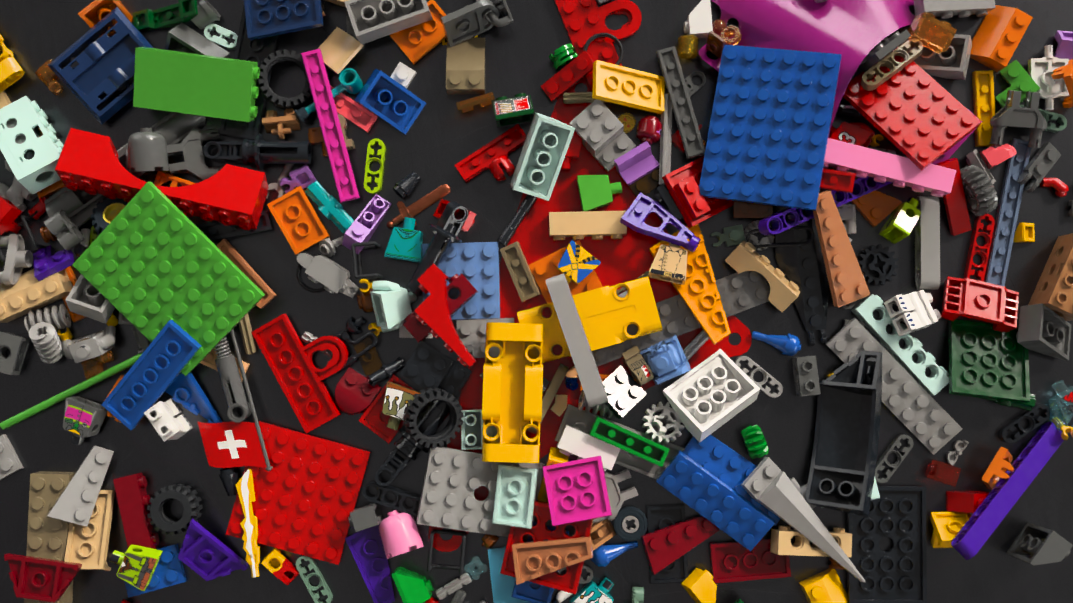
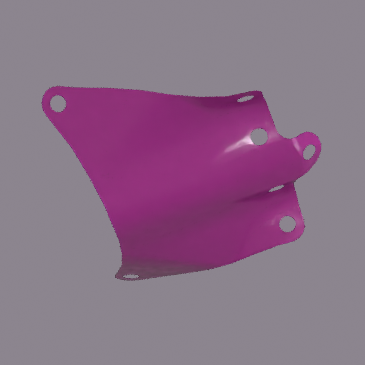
M711 0L719 5L721 9V18L714 33L724 36L733 42L734 45L842 54L830 129L846 88L868 53L885 37L899 28L924 20L923 17L916 18L910 12L909 6H914L913 0H827L816 3L815 0ZM730 18H735L739 22V27L735 31H730L727 27V21ZM706 43L699 50V56L719 72L721 59L718 57V59L713 60L707 57L706 52L709 50L706 49Z

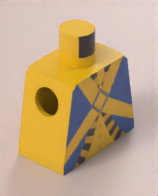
M571 240L556 269L562 274L564 273L568 284L572 280L578 285L601 262Z

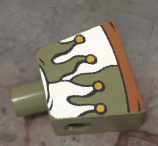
M393 382L387 383L382 410L383 414L390 416L386 427L398 430L401 420L405 421L403 414H406L404 411L405 407H409L408 401L410 399L413 401V396L415 394L419 395V391Z

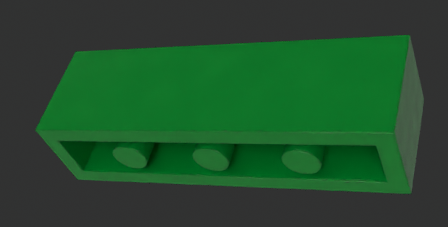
M598 416L595 417L589 431L590 435L661 467L670 450L661 444Z

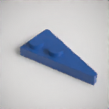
M180 373L165 390L166 393L173 397L172 400L182 404L184 408L196 416L198 414L208 420L207 423L223 422L192 373L187 376Z

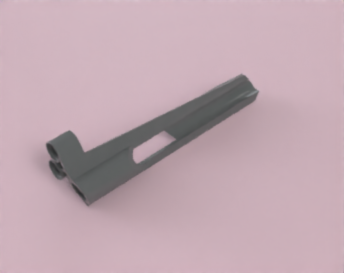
M171 112L150 128H152V132H159L164 136L167 146L180 144L194 128L202 129L206 125L205 116ZM127 143L119 148L117 152L119 159L126 155V170L129 171ZM136 171L130 173L135 177L139 178L145 172ZM64 187L44 201L49 216L44 221V224L57 237V240L65 250L69 251L85 240L78 228L91 219L93 208H97L96 204L103 202L105 196L102 194L92 195L84 190L77 189L75 191Z

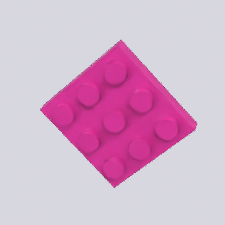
M601 456L543 466L552 526L612 516Z

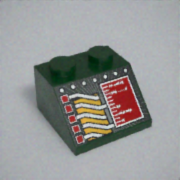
M519 93L514 95V98L507 99L506 96L496 98V101H492L497 128L531 122L534 117V109L530 95Z

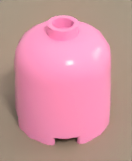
M398 510L387 513L388 517L380 522L379 533L387 559L424 547L415 519L411 514L399 513Z

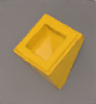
M1019 223L1015 231L1013 243L1035 242L1034 223Z

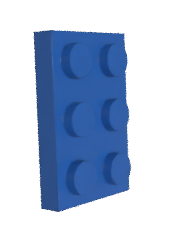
M177 543L157 549L163 552L145 591H141L124 581L128 598L187 581L183 563L178 559L179 547Z

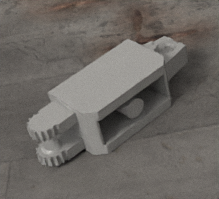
M308 253L298 254L297 262L306 268L305 273L308 274L307 278L309 280L325 285L324 289L331 294L341 292L351 298L356 295L359 287L349 279L350 272L325 255L313 257L308 255Z

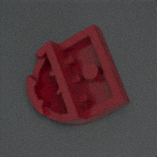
M350 367L338 382L334 396L337 407L343 413L353 415L364 413L380 392L381 387L378 385L372 387L366 377Z

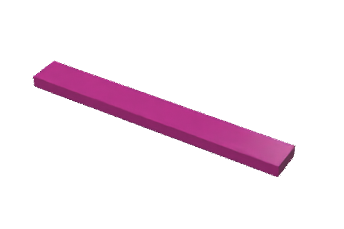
M321 49L301 53L340 202L358 199L360 196Z

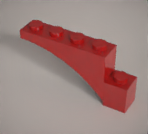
M433 263L417 279L420 283L418 287L425 294L429 292L430 295L414 310L417 313L415 318L422 325L427 323L431 327L429 332L436 339L441 337L445 341L443 346L450 353L455 351L459 355L457 360L464 367L467 365L472 367L477 361L460 340L450 316L446 288L449 278Z

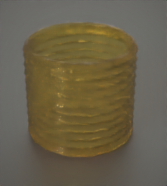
M693 35L678 37V57L683 59L698 57L699 38Z

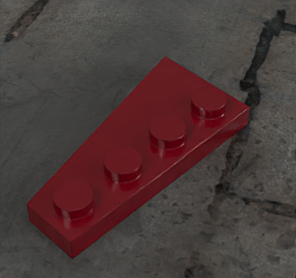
M702 515L641 536L652 574L655 575L718 532L719 528Z

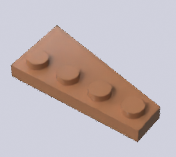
M223 239L217 245L265 294L256 306L262 309L277 296L226 239Z
M591 536L512 545L517 585L593 557Z

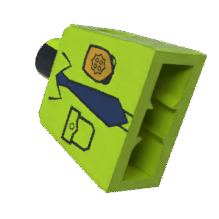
M908 198L907 202L899 205L892 212L879 234L893 244L909 236L921 215V211L917 209L919 205L918 200Z

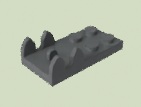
M906 29L901 34L897 31L890 38L885 37L875 46L876 48L872 52L868 53V60L865 63L861 62L854 75L857 76L861 72L869 70L905 42L911 34Z

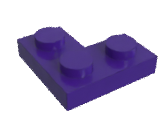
M51 245L37 250L33 253L34 277L41 281L71 266L74 263L73 252L64 249L55 253Z

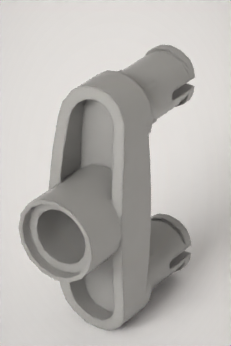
M20 234L0 236V248H8L4 271L0 272V283L4 285L16 284L22 269L33 265V254L30 250H25L24 239Z

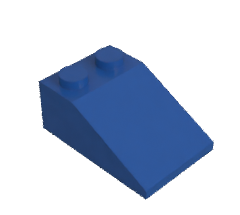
M374 69L354 100L405 135L426 105V102L378 69Z

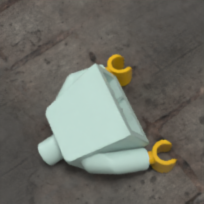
M361 279L359 283H366L368 286L360 288V291L367 292L369 289H373V291H370L377 323H370L368 330L377 329L372 331L376 336L381 331L385 333L398 330L405 322L404 319L412 313L410 304L417 301L416 294L411 291L408 292L407 289L400 287L399 284L394 282L373 281V283H369L367 279Z

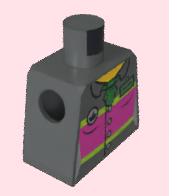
M80 396L66 398L63 428L73 433L71 443L83 445L85 437L97 435L108 410L101 404Z

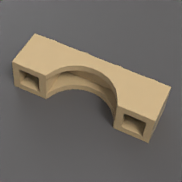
M743 240L729 254L725 261L738 273L756 271L762 274L770 285L768 300L778 310L783 312L798 298L800 294L799 287L793 281L789 282L780 269H775L770 265L767 257L759 255L755 251L756 248L750 242L746 243Z

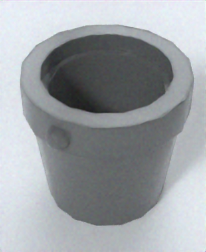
M200 0L197 5L198 15L191 19L199 29L203 30L214 21H220L221 16L207 0Z

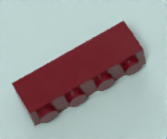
M140 472L113 479L128 548L133 544L153 549L158 548L160 542L159 535L155 532L154 525L150 524L152 518L147 516L150 513V510H147V506L151 502H149L150 496L147 495L146 477Z

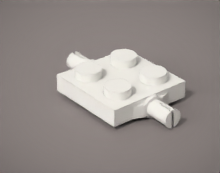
M1053 45L1044 46L1045 57L1028 60V74L1040 87L1037 93H1040V98L1045 99V110L1051 111L1054 110L1055 98H1067L1070 96L1064 79H1053L1051 76L1053 70L1067 65L1069 59L1054 57Z

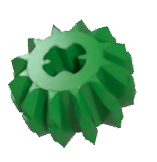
M751 425L742 430L741 434L745 447L752 459L761 458L768 454L767 442L758 425Z

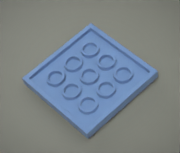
M499 242L450 243L437 266L449 278L447 286L450 284L448 281L455 274H463L478 291L476 295L451 316V319L500 318ZM422 244V257L429 244ZM452 289L449 293L450 298L457 299L459 297V290ZM423 292V301L430 295L429 292L427 294Z

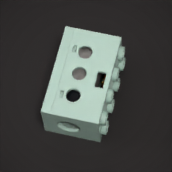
M24 96L0 109V150L17 181L33 195L61 180L55 168L64 145L55 136L57 133L53 126L48 123V117L43 109H40L35 100L31 102L27 96Z

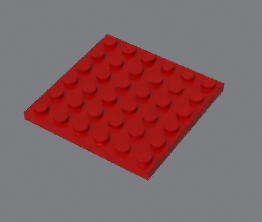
M258 421L270 466H273V469L266 471L263 467L245 466L243 472L244 475L248 469H251L253 474L256 501L252 502L253 515L258 520L257 543L339 565L346 542L345 538L350 528L348 517H350V512L356 507L371 452ZM237 493L226 535L242 539L244 530L240 523L245 516Z

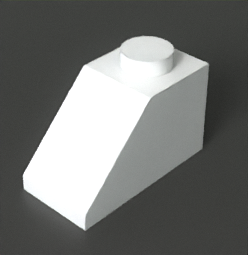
M701 0L688 15L686 22H684V33H687L688 39L708 38V33L713 31L710 0Z

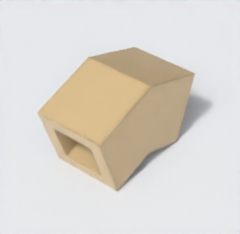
M555 395V403L550 410L559 417L567 408L568 395Z

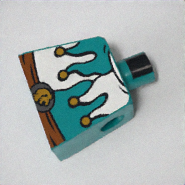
M606 577L599 585L591 580L569 600V603H613L614 599L608 592L614 586V583Z

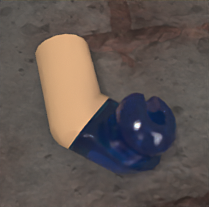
M575 365L565 375V385L572 391L578 388V374Z

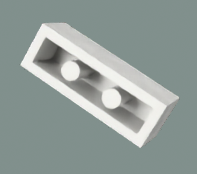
M565 425L557 447L560 448L559 452L570 456L571 453L577 455V460L601 456L605 472L607 469L612 470L620 452V448L569 425Z

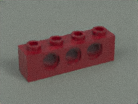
M455 274L448 281L450 284L446 287L450 316L478 293L463 274ZM452 289L459 290V297L457 299L450 298L449 293ZM412 312L404 319L406 322L403 326L417 342H420L431 334L429 332L431 327L428 324L422 325L415 318L417 313Z

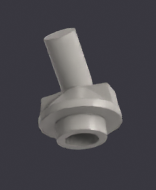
M344 236L332 241L330 238L321 240L319 242L320 252L327 257L333 256L336 253L335 247L342 245Z

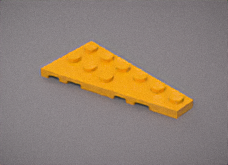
M699 224L691 228L686 225L694 233V236L700 238L701 241L694 252L687 250L685 285L672 283V285L711 342L715 345L729 336L731 332ZM678 230L677 232H675L674 234H672V235H673V236H677L678 233H679V230ZM662 240L649 249L650 253L655 258L660 245L669 246V242Z

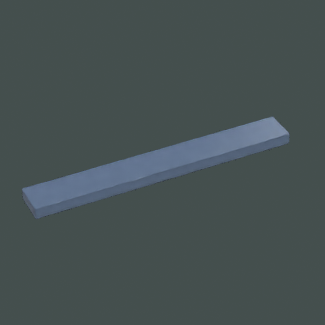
M1016 138L1011 139L1010 145L1015 148L1016 155L1007 159L983 282L1005 286L1024 184L1020 185L1017 181L1029 163L1031 147L1027 146L1029 141Z

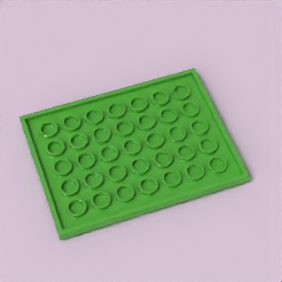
M151 181L147 182L72 264L150 342L155 339L170 320H173L195 339L202 347L181 371L185 376L190 374L265 296Z

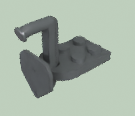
M475 0V3L441 17L447 43L450 47L477 36L493 26L504 27L514 22L506 0H496L493 2L490 0ZM499 12L503 16V18L499 19Z

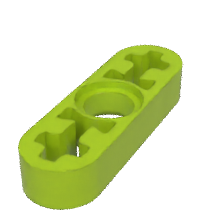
M377 138L372 139L368 143L364 176V188L369 194L373 195L379 193L382 189L386 153L385 144ZM376 143L382 147L377 152V156L381 157V159L376 157L370 158L371 155L375 156V150L372 149V146H376ZM374 161L380 164V169L376 172L370 170V164ZM369 174L373 176L379 175V178L375 177V183L378 186L374 187V190H371L368 184L372 183V177H368Z

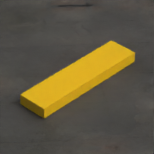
M993 70L972 72L974 115L982 121L975 129V147H990L994 145L989 144L992 133L990 120L995 115Z

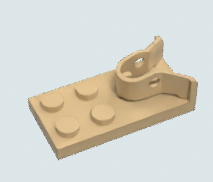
M100 490L87 527L73 523L69 524L65 562L82 564L80 570H111L106 561L115 491Z

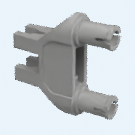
M628 469L615 474L604 471L612 516L594 519L593 524L605 519L614 520L623 502L638 496L635 486L620 491L617 483L631 478Z

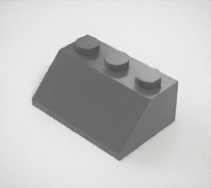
M183 23L168 32L165 50L229 58L230 53Z
M1028 522L1006 554L1035 566L1062 562L1063 559L1069 556L1073 545L1055 531Z

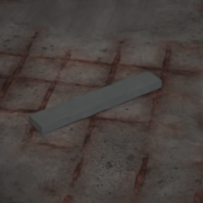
M673 46L658 50L656 54L686 158L688 160L705 155V147L676 48Z

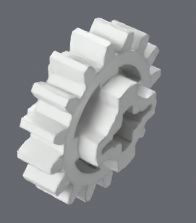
M659 402L657 407L654 404L651 405V410L647 409L645 412L648 416L642 418L646 422L642 425V428H647L645 435L651 434L650 440L656 438L658 444L664 440L666 445L669 443V439L674 442L676 437H680L682 434L679 430H683L685 427L680 424L682 421L673 407H669V402L665 406H663L662 402ZM662 411L659 416H653L654 413ZM664 420V424H666V426H662L663 423L660 421ZM674 430L671 434L665 435L666 431Z

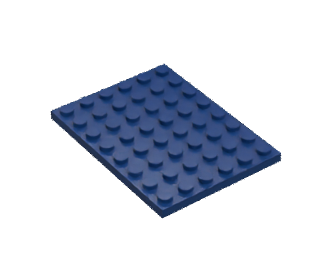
M725 45L722 51L701 172L700 195L709 198L816 211L842 54Z

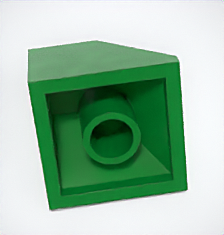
M401 566L396 567L392 577L403 603H423L431 598L434 589L430 580L427 581L425 576Z

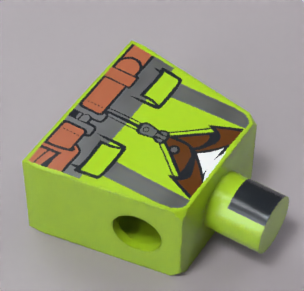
M133 544L129 546L125 554L114 550L110 562L120 565L116 574L117 577L141 591H145L163 551Z

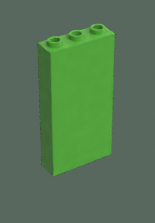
M136 47L133 107L250 122L257 116L255 98H258L259 88L256 87V81L260 76V68L257 67L258 62Z

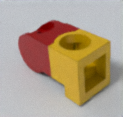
M273 548L261 563L286 585H289L299 575L296 566L278 548Z

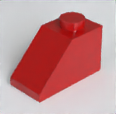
M946 491V510L974 513L989 492Z

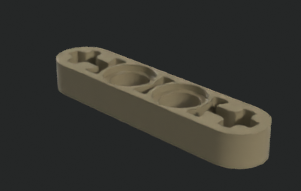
M913 38L887 55L863 74L860 82L862 88L868 91L874 90L921 55L923 43L919 39ZM910 47H911V48H914V47L917 48V50H916V49H913V50H911V51L909 52ZM901 56L904 58V61L897 62L894 57ZM885 66L889 68L890 72L883 73L879 68ZM876 75V77H875V79H874V82H872V81L867 82V79H868V80H871V79H873L874 76Z
M561 363L542 398V420L569 367ZM534 427L527 428V431L536 434L537 430Z

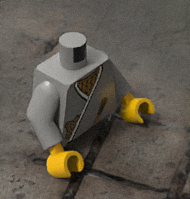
M112 313L106 323L108 326L105 330L72 340L73 335L68 327H66L67 331L65 333H61L58 330L57 333L62 340L65 357L74 359L75 363H79L103 355L115 347V326L118 324V319Z

